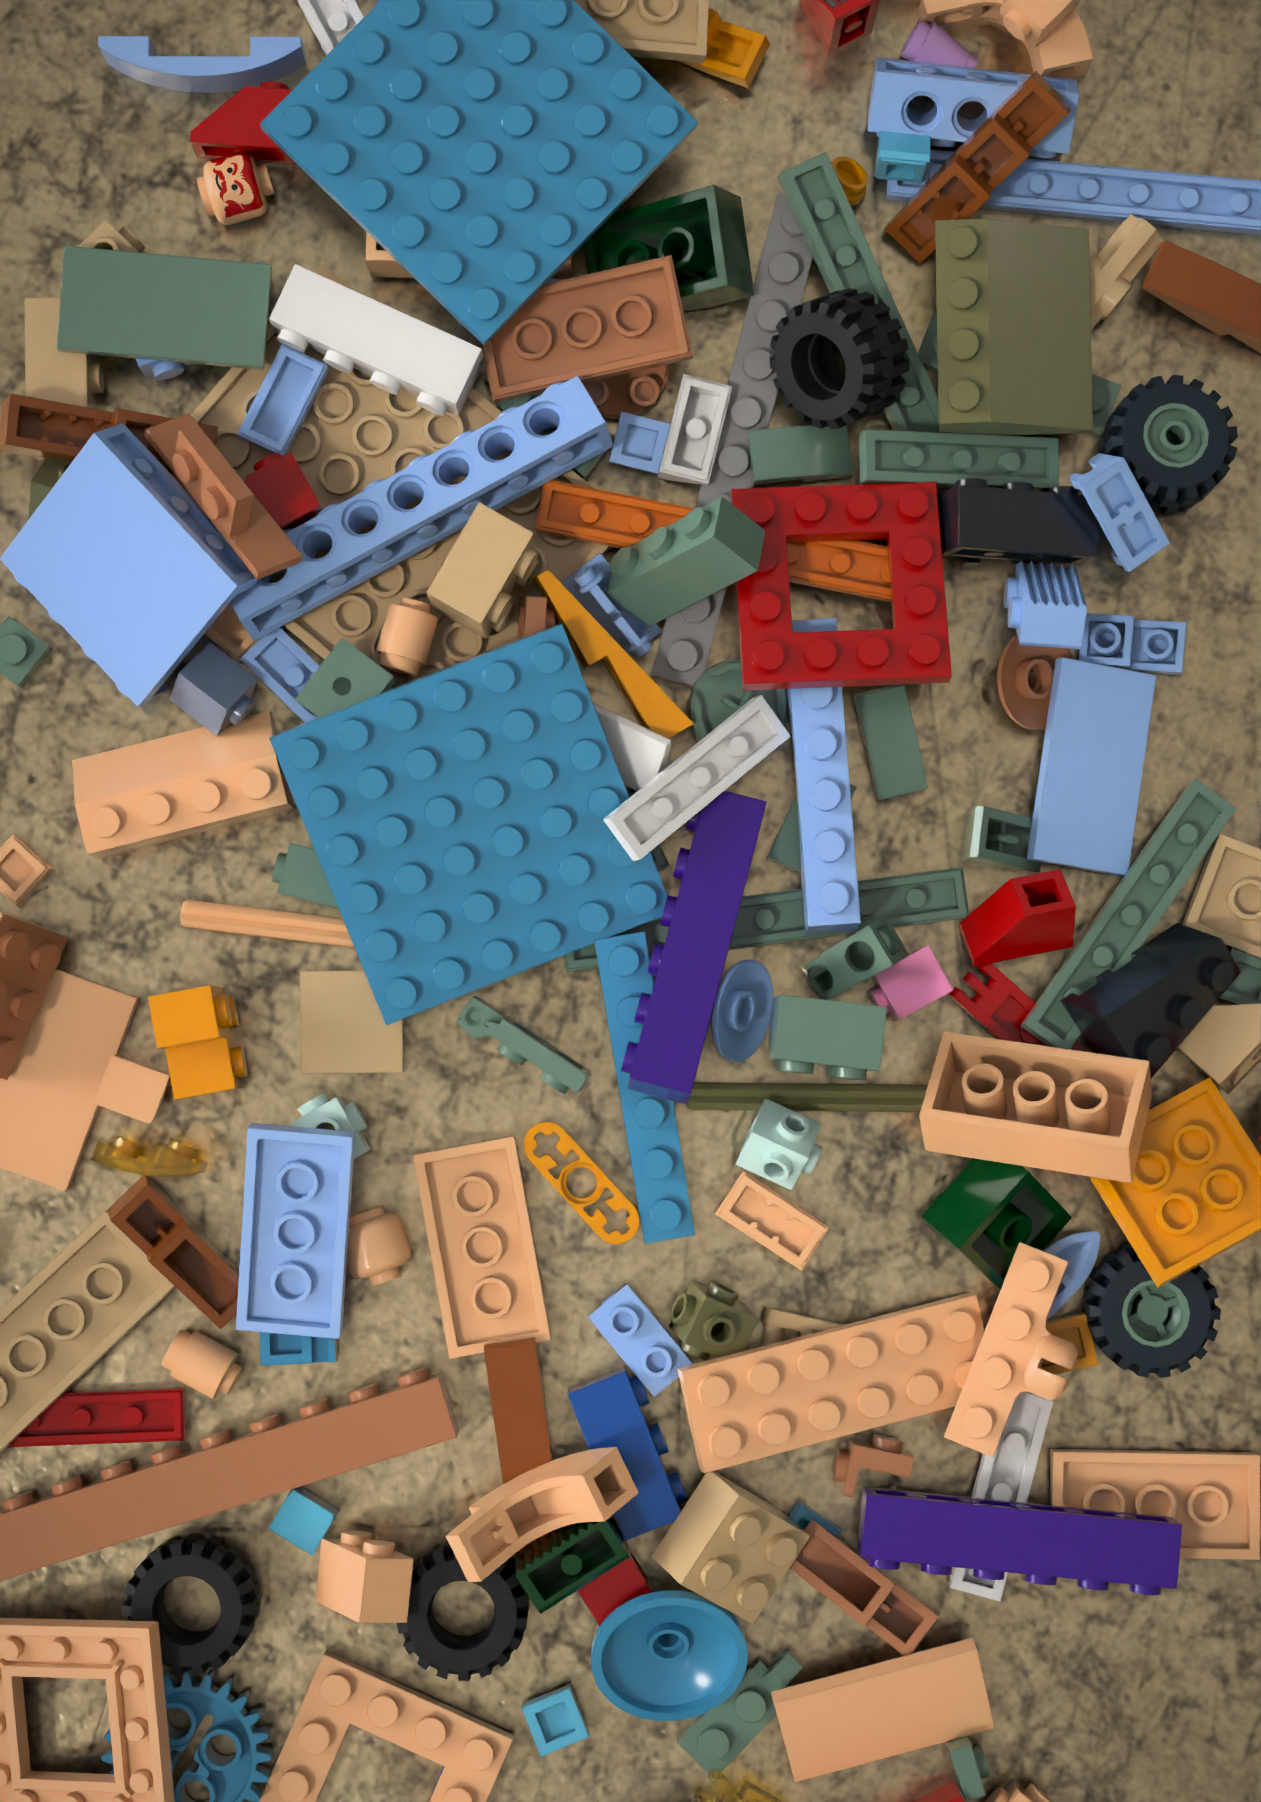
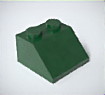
M971 1158L965 1169L944 1192L936 1197L933 1204L921 1216L947 1243L999 1290L1002 1288L1019 1242L1038 1250H1044L1072 1218L1023 1166Z

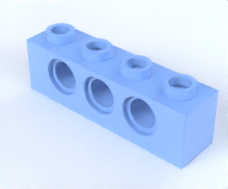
M876 57L867 116L868 132H877L876 136L878 138L880 131L930 136L931 145L953 147L956 145V141L965 142L1031 74ZM1042 76L1071 106L1070 113L1032 148L1030 154L1038 158H1053L1056 156V153L1069 154L1079 90L1076 79ZM921 95L928 96L935 102L934 107L924 114H916L907 107L913 98ZM969 101L979 102L985 107L984 112L978 118L971 120L962 118L957 112L964 103Z

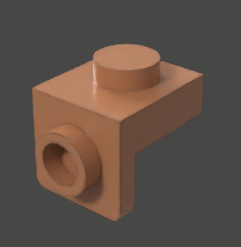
M873 1435L872 1443L849 1438L847 1451L838 1449L833 1469V1480L840 1482L839 1490L841 1494L848 1497L854 1496L859 1467L910 1478L914 1456L910 1451L903 1449L904 1441L882 1435Z

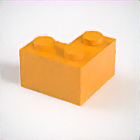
M212 985L148 996L156 1046L166 1051L174 1100L242 1088L240 1078L248 1076L243 1047L234 1046L231 1027L238 1026L239 1019L233 996L227 997L224 988Z

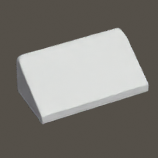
M683 374L657 478L700 485L709 484L732 386Z
M593 702L624 785L638 791L671 764V740Z

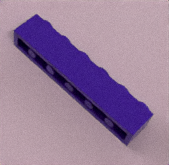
M724 791L687 821L686 830L695 833L690 850L680 848L673 874L674 878L682 879L678 897L668 895L660 925L669 927L665 945L655 943L647 971L648 974L656 976L652 994L642 992L634 1022L643 1024L639 1043L628 1042L622 1063L621 1072L630 1074L628 1089L687 1105L689 1103L767 801Z
M863 1487L857 1550L861 1558L869 1559V1566L878 1569L898 1570L900 1569V1562L921 1564L922 1572L937 1575H951L953 1567L973 1569V1576L989 1580H1003L1005 1572L1025 1574V1581L1040 1585H1056L1057 1577L1077 1579V1586L1086 1589L1108 1590L1109 1582L1130 1584L1129 1591L1133 1593L1161 1595V1587L1177 1589L1182 1525L1173 1517Z

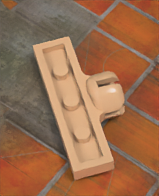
M1019 1242L946 1429L945 1438L994 1457L1016 1399L1022 1392H1030L1047 1400L1059 1399L1063 1395L1069 1380L1041 1368L1044 1360H1048L1073 1371L1077 1362L1078 1350L1075 1345L1070 1341L1051 1334L1047 1330V1319L1069 1265L1068 1261Z

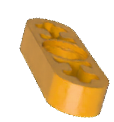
M541 1122L533 1126L527 1132L524 1139V1152L528 1160L602 1240L610 1244H622L633 1238L639 1227V1214L633 1203L563 1127L554 1122ZM540 1131L546 1136L553 1132L558 1134L560 1140L557 1142L556 1147L565 1158L570 1149L574 1150L579 1156V1159L568 1163L563 1168L558 1178L554 1177L549 1171L550 1168L557 1166L558 1163L549 1154L539 1158L533 1151L538 1146V1142L534 1137ZM580 1167L591 1170L597 1180L595 1191L584 1198L572 1195L566 1184L569 1173ZM605 1187L609 1188L614 1194L613 1197L606 1199L605 1202L616 1212L622 1208L629 1212L625 1220L629 1228L623 1234L617 1229L612 1230L610 1233L605 1231L603 1226L606 1224L607 1218L598 1207L593 1216L589 1215L584 1209L585 1206L599 1199Z

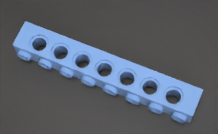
M578 375L566 382L555 383L549 386L542 395L524 405L508 408L496 420L475 431H467L460 434L451 444L437 452L414 459L407 468L385 480L380 479L371 482L361 493L340 504H332L325 507L316 517L296 528L283 530L302 554L301 562L259 579L252 588L237 594L230 603L240 622L252 640L255 641L464 528L479 502L496 511L614 447L606 422ZM548 428H557L552 434L540 435L542 431ZM512 452L510 456L503 460H494L501 453ZM467 476L461 483L450 485V482L455 478ZM422 500L415 508L404 509L409 503ZM373 524L376 525V527L372 531L365 534H359L364 527ZM331 549L326 556L314 559L320 551ZM286 573L280 581L269 583L277 574Z

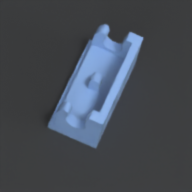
M1098 453L1088 460L1092 468L1091 471L1082 475L1073 473L1069 479L1075 489L1082 491L1113 548L1111 556L1115 563L1123 566L1125 571L1131 572L1170 544L1124 457Z

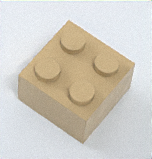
M479 502L426 592L433 610L484 639H487L492 628L500 632L513 611L514 605L511 604L514 590L518 584L525 588L539 566L540 561L536 559L538 551L536 550L534 533Z
M712 1471L704 1475L653 1553L652 1558L680 1585L754 1624L810 1535L780 1509Z

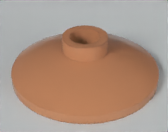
M1017 634L1007 643L998 664L997 687L1006 713L1016 724L1030 730L1046 729L1055 660L1061 657L1073 659L1069 648L1019 645Z

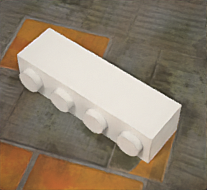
M297 264L294 265L269 318L274 331L279 334L277 340L282 344L302 353L306 351L307 347L325 355L323 359L325 363L344 373L351 374L353 368L371 376L370 383L379 389L397 395L401 389L418 397L416 403L420 407L440 416H444L446 410L459 416L484 363L482 348Z

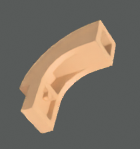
M921 0L917 12L918 20L920 19L929 25L934 21L941 28L971 21H991L1005 26L1002 21L1003 16L999 13L1003 0ZM1076 9L1035 48L1026 39L1021 40L1028 51L1033 73L1037 71L1041 76L1067 79L1083 77L1086 75L1093 60L1086 29Z
M617 1447L581 1451L540 1465L494 1489L469 1507L472 1515L448 1533L446 1538L467 1581L481 1582L521 1548L535 1539L567 1525L606 1521L639 1492Z

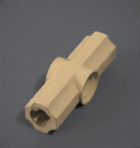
M1130 214L1126 221L1124 220L1109 238L1097 256L1093 254L1090 257L1091 331L1100 320L1105 321L1132 288L1131 282L1159 249L1161 242H1164L1157 229L1143 218H1137Z

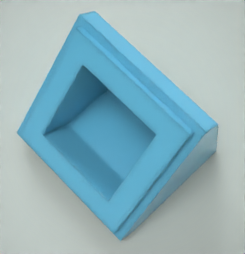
M880 131L874 177L917 183L924 182L930 163V136Z

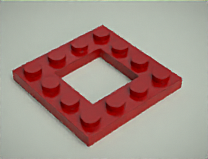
M936 482L742 488L731 490V504L765 530L758 571L736 582L743 691L950 682L952 670ZM886 539L893 629L793 633L787 543Z

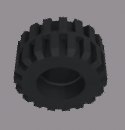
M845 289L840 292L838 290L793 307L787 311L788 316L781 318L778 322L776 329L779 334L772 336L770 347L775 350V356L769 357L770 369L776 370L777 378L773 379L776 389L781 388L785 394L782 399L788 408L794 406L797 409L796 416L805 422L811 419L814 427L823 429L829 426L830 429H838L883 411L884 408L891 406L897 400L895 394L903 391L906 381L901 375L909 372L910 361L904 358V351L909 350L907 338L901 340L898 330L902 326L898 318L892 320L889 317L890 308L884 302L875 304V295L866 291L858 294L857 289ZM833 342L843 356L846 375L840 371L833 354Z
M190 1534L185 1539H181L180 1536L170 1539L163 1546H158L140 1563L133 1572L135 1573L133 1577L127 1582L124 1594H127V1599L122 1604V1616H127L128 1621H158L162 1667L163 1665L172 1667L170 1675L182 1676L186 1670H192L193 1676L205 1674L210 1667H214L216 1670L223 1666L242 1647L255 1625L253 1624L259 1615L261 1603H257V1596L260 1593L259 1581L253 1582L251 1576L254 1568L250 1561L244 1564L238 1556L241 1554V1551L234 1545L230 1549L221 1545L223 1539L212 1536L209 1540L202 1539V1534ZM191 1576L208 1583L219 1598L221 1613L218 1622L212 1628L205 1631H189L175 1624L167 1614L164 1606V1591L170 1581L177 1577Z
M446 1541L442 1547L437 1548L435 1545L427 1550L425 1556L420 1560L417 1559L414 1563L407 1623H397L398 1633H403L405 1641L403 1646L409 1655L414 1652L419 1657L417 1664L423 1669L427 1670L431 1666L438 1670L436 1674L438 1677L447 1679L448 1674L458 1675V1681H470L472 1674L479 1673L481 1678L492 1674L493 1667L498 1664L500 1667L504 1666L510 1660L514 1649H518L527 1625L529 1596L515 1576V1562L510 1557L483 1581L472 1582L482 1587L494 1603V1616L490 1625L482 1632L471 1636H460L447 1631L439 1624L433 1613L434 1597L444 1585L455 1581H467L449 1542Z

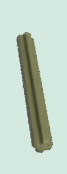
M694 1082L687 1108L691 1110L759 1111L766 1098L792 1111L920 1112L928 1085Z

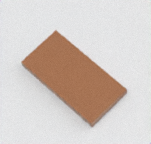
M672 255L544 284L485 346L481 343L492 399L495 403L543 393L549 386L558 382H566L577 375L583 384L693 359Z

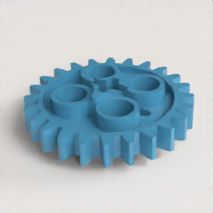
M171 1670L166 1671L163 1675L166 1711L171 1708H179L184 1710L191 1719V1728L187 1730L174 1729L168 1723L172 1772L204 1716L207 1714L213 1716V1723L196 1750L193 1760L189 1763L174 1789L175 1802H197L188 1797L185 1791V1783L196 1780L204 1783L210 1792V1799L204 1802H246L244 1799L259 1802L263 1792L253 1782H268L271 1771L259 1765V1763L271 1760L274 1754L273 1749L259 1746V1743L266 1740L271 1734V1728H256L254 1725L261 1717L263 1709L256 1708L247 1712L244 1705L251 1693L245 1691L236 1698L230 1694L234 1681L232 1678L226 1680L220 1688L214 1686L213 1670L208 1671L202 1682H196L192 1670H186L182 1681L179 1683L174 1675H170ZM110 1729L104 1736V1739L111 1743ZM219 1734L229 1736L236 1745V1753L231 1756L217 1754L211 1745V1737ZM112 1749L105 1751L101 1761L113 1764ZM114 1769L111 1770L108 1774H114Z

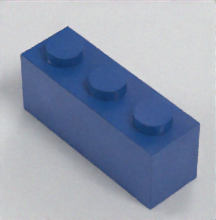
M626 1366L569 1388L567 1395L589 1450L617 1447L639 1492L614 1513L624 1540L627 1541L674 1522L682 1511L680 1504L688 1501V1497L678 1472L668 1474L661 1455L668 1453L669 1449L659 1424L655 1423L649 1426L642 1410V1406L650 1404L643 1383L636 1375L629 1377Z

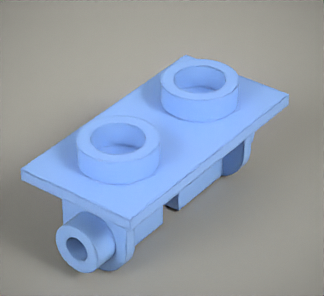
M598 553L561 583L629 656L634 654L636 658H639L651 649L652 644L649 641L662 631L656 623L647 626L606 595L611 572L609 569L610 564L601 553Z
M628 1284L619 1291H615L602 1302L599 1308L588 1316L590 1321L653 1397L679 1377L677 1368L694 1364Z

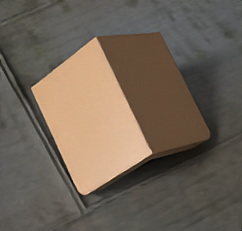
M111 1055L93 1104L145 1123H152L155 1121L167 1086H172L170 1074L121 1055Z

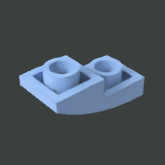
M1087 613L1083 643L1079 650V661L1136 672L1183 676L1187 622L1137 620L1134 616Z

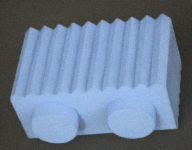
M1020 561L1016 565L1015 577H1007L1005 580L1003 597L1004 608H1008V628L1016 629L1019 645L1081 649L1087 604L1075 566L1072 564L1066 568L1061 564L1056 568L1053 563L1046 567L1042 562L1036 566L1032 561L1028 565Z

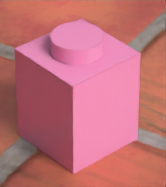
M929 945L903 958L893 966L870 977L875 986L868 990L874 1004L887 1007L886 1015L891 1013L894 1021H898L953 991V988Z

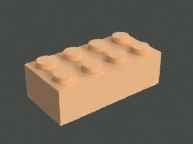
M943 1032L919 1114L925 1151L1132 1183L1152 1099L1150 1062Z

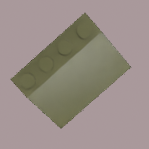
M989 218L936 220L939 433L1003 436L1093 433L1089 229Z

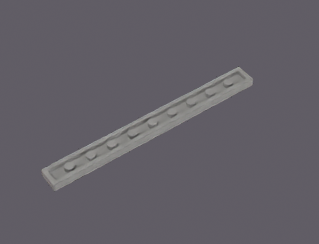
M778 192L753 285L754 296H751L727 384L732 386V391L709 484L701 485L695 508H702L720 497H724L731 503L732 489L753 488L754 485L747 434L748 431L769 428L778 393L773 379L777 378L776 370L770 369L769 357L775 356V350L770 347L772 336L779 334L776 326L780 319L787 317V311L801 304L813 259L811 250L783 193ZM727 587L666 618L651 678L688 688L693 687L694 682L706 669Z

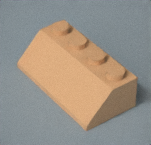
M268 710L248 715L239 726L230 723L218 736H215L205 727L72 760L74 802L87 855L100 859L295 809L290 788L269 739L271 736L276 735L271 712Z

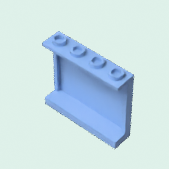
M123 423L93 433L0 557V560L13 573L16 581L35 596L47 609L49 616L63 626L82 647L85 655L95 661L116 683L118 690L124 696L131 699L137 707L168 691L169 688L164 684L166 679L237 594L252 588L258 582L192 496Z

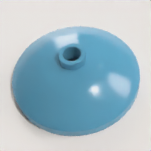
M687 1591L652 1592L625 1602L611 1612L599 1626L591 1648L592 1673L603 1695L621 1710L640 1718L655 1721L689 1719L706 1713L710 1708H716L721 1705L740 1685L748 1663L746 1637L735 1616L730 1611L697 1593Z

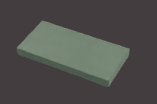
M64 246L57 350L69 353L264 370L272 266L269 264Z

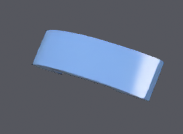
M98 36V47L108 65L144 83L183 92L222 93L238 91L245 86L257 87L261 82L278 80L306 65V51L301 37L250 36V56H157L149 36Z

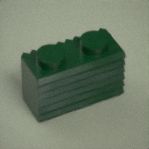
M612 1517L603 1522H582L559 1528L558 1531H551L550 1536L543 1535L541 1542L533 1541L532 1548L525 1546L523 1553L516 1552L514 1559L515 1576L538 1612L542 1614L628 1559L630 1555L627 1541L624 1540L621 1531Z

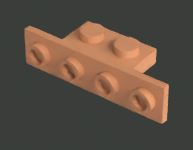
M190 413L145 429V438L257 580L301 562L302 554Z

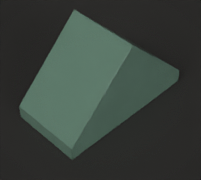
M975 806L967 812L961 862L1040 872L1041 862L1027 860L1033 818L986 806Z

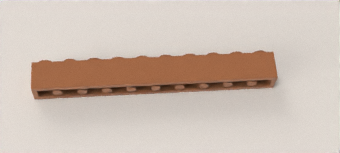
M427 1368L418 1369L398 1376L399 1386L380 1391L377 1383L370 1384L348 1392L350 1399L348 1402L330 1407L328 1399L319 1400L299 1407L300 1417L281 1422L279 1414L271 1415L249 1423L251 1430L249 1433L232 1438L229 1429L200 1438L201 1448L182 1453L180 1445L172 1446L150 1454L152 1461L150 1464L132 1469L130 1460L101 1469L102 1479L83 1484L81 1476H77L51 1485L52 1494L33 1500L31 1491L1 1501L3 1510H0V1581L457 1437L459 1429L442 1373L429 1376Z

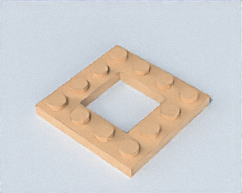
M0 1618V1802H175L158 1621ZM22 1677L106 1679L114 1774L31 1771Z
M326 1650L259 1802H317L350 1724L444 1766L429 1802H486L514 1735Z

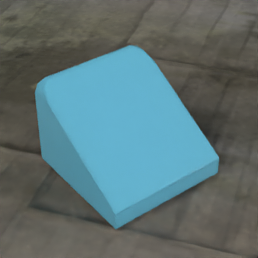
M303 1487L291 1489L268 1529L308 1554L313 1555L321 1542V1538L324 1537L340 1510Z

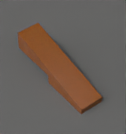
M10 393L2 403L0 452L73 461L93 433L123 423L168 472L174 474L144 436L145 429L174 418L119 408L114 412ZM198 423L216 446L218 427Z

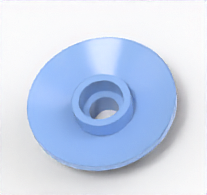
M747 959L735 964L724 977L716 995L712 1011L713 1039L720 1055L729 1061L742 1062L752 1056L762 1043L769 1027L773 987L767 969L758 961Z

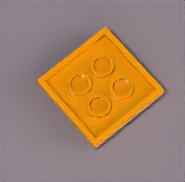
M1211 1077L1149 1110L1132 1183L1089 1177L1157 1288L1261 1231V1155Z

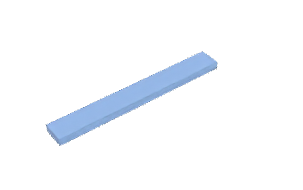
M930 150V163L925 180L922 183L887 179L885 200L908 202L954 152ZM1026 159L993 190L992 196L979 209L1112 222L1126 221L1130 214L1137 218L1145 219L1155 226L1261 235V180Z

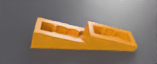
M549 570L532 578L542 597H547L548 607L554 609V617L557 623H562L569 643L582 666H590L600 659L603 660L641 726L669 739L694 724Z

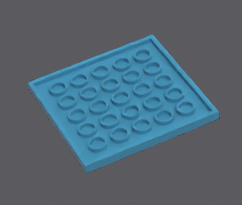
M381 0L260 123V128L485 346L697 128L699 122L574 0Z
M562 623L269 738L386 1025L594 944L595 939L611 937L662 917L667 894L651 852L641 860L633 861L603 821L607 815L625 802L629 795Z

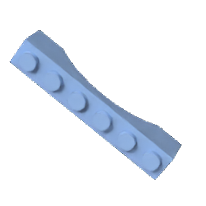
M837 618L792 621L793 633L837 631ZM842 687L787 689L796 774L805 934L856 931L861 920Z

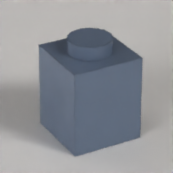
M209 642L178 673L169 700L215 736H218L230 723L239 726L250 714L255 705V702L250 698L258 679Z

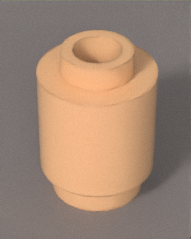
M406 597L401 598L400 605L389 604L376 650L377 653L381 654L378 662L379 666L396 673L414 677L418 676L420 665L426 666L438 622V617L429 614L430 604Z
M180 1329L173 1339L161 1363V1366L171 1371L170 1377L211 1399H215L220 1391L228 1395L243 1368L235 1363L239 1353L196 1330L190 1334L183 1329Z

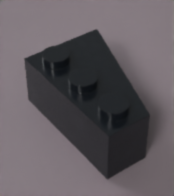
M967 478L957 480L955 487L937 494L942 556L963 557V564H980V558L1011 560V565H1017L1020 561H1023L1025 565H1028L1031 561L1035 565H1039L1041 562L1044 565H1050L1051 563L1054 565H1077L1098 557V520L1084 495H1079V489H1075L1073 486H1056L1049 488L1048 492L1033 491V484L1026 482L1006 483L1002 485V488L987 487V481L984 479Z
M1176 923L1132 952V961L1114 972L1107 969L1096 976L1097 984L1081 995L1071 993L1060 1000L1094 1053L1149 1061L1151 1079L1241 973L1221 938Z

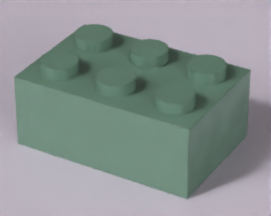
M779 995L772 999L765 1059L777 1061L776 1071L813 1074L814 1065L828 1067L827 1077L866 1080L867 1071H880L887 1007Z

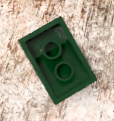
M710 185L615 213L584 243L588 274L672 255L683 311L710 308L754 296L741 197L716 185Z

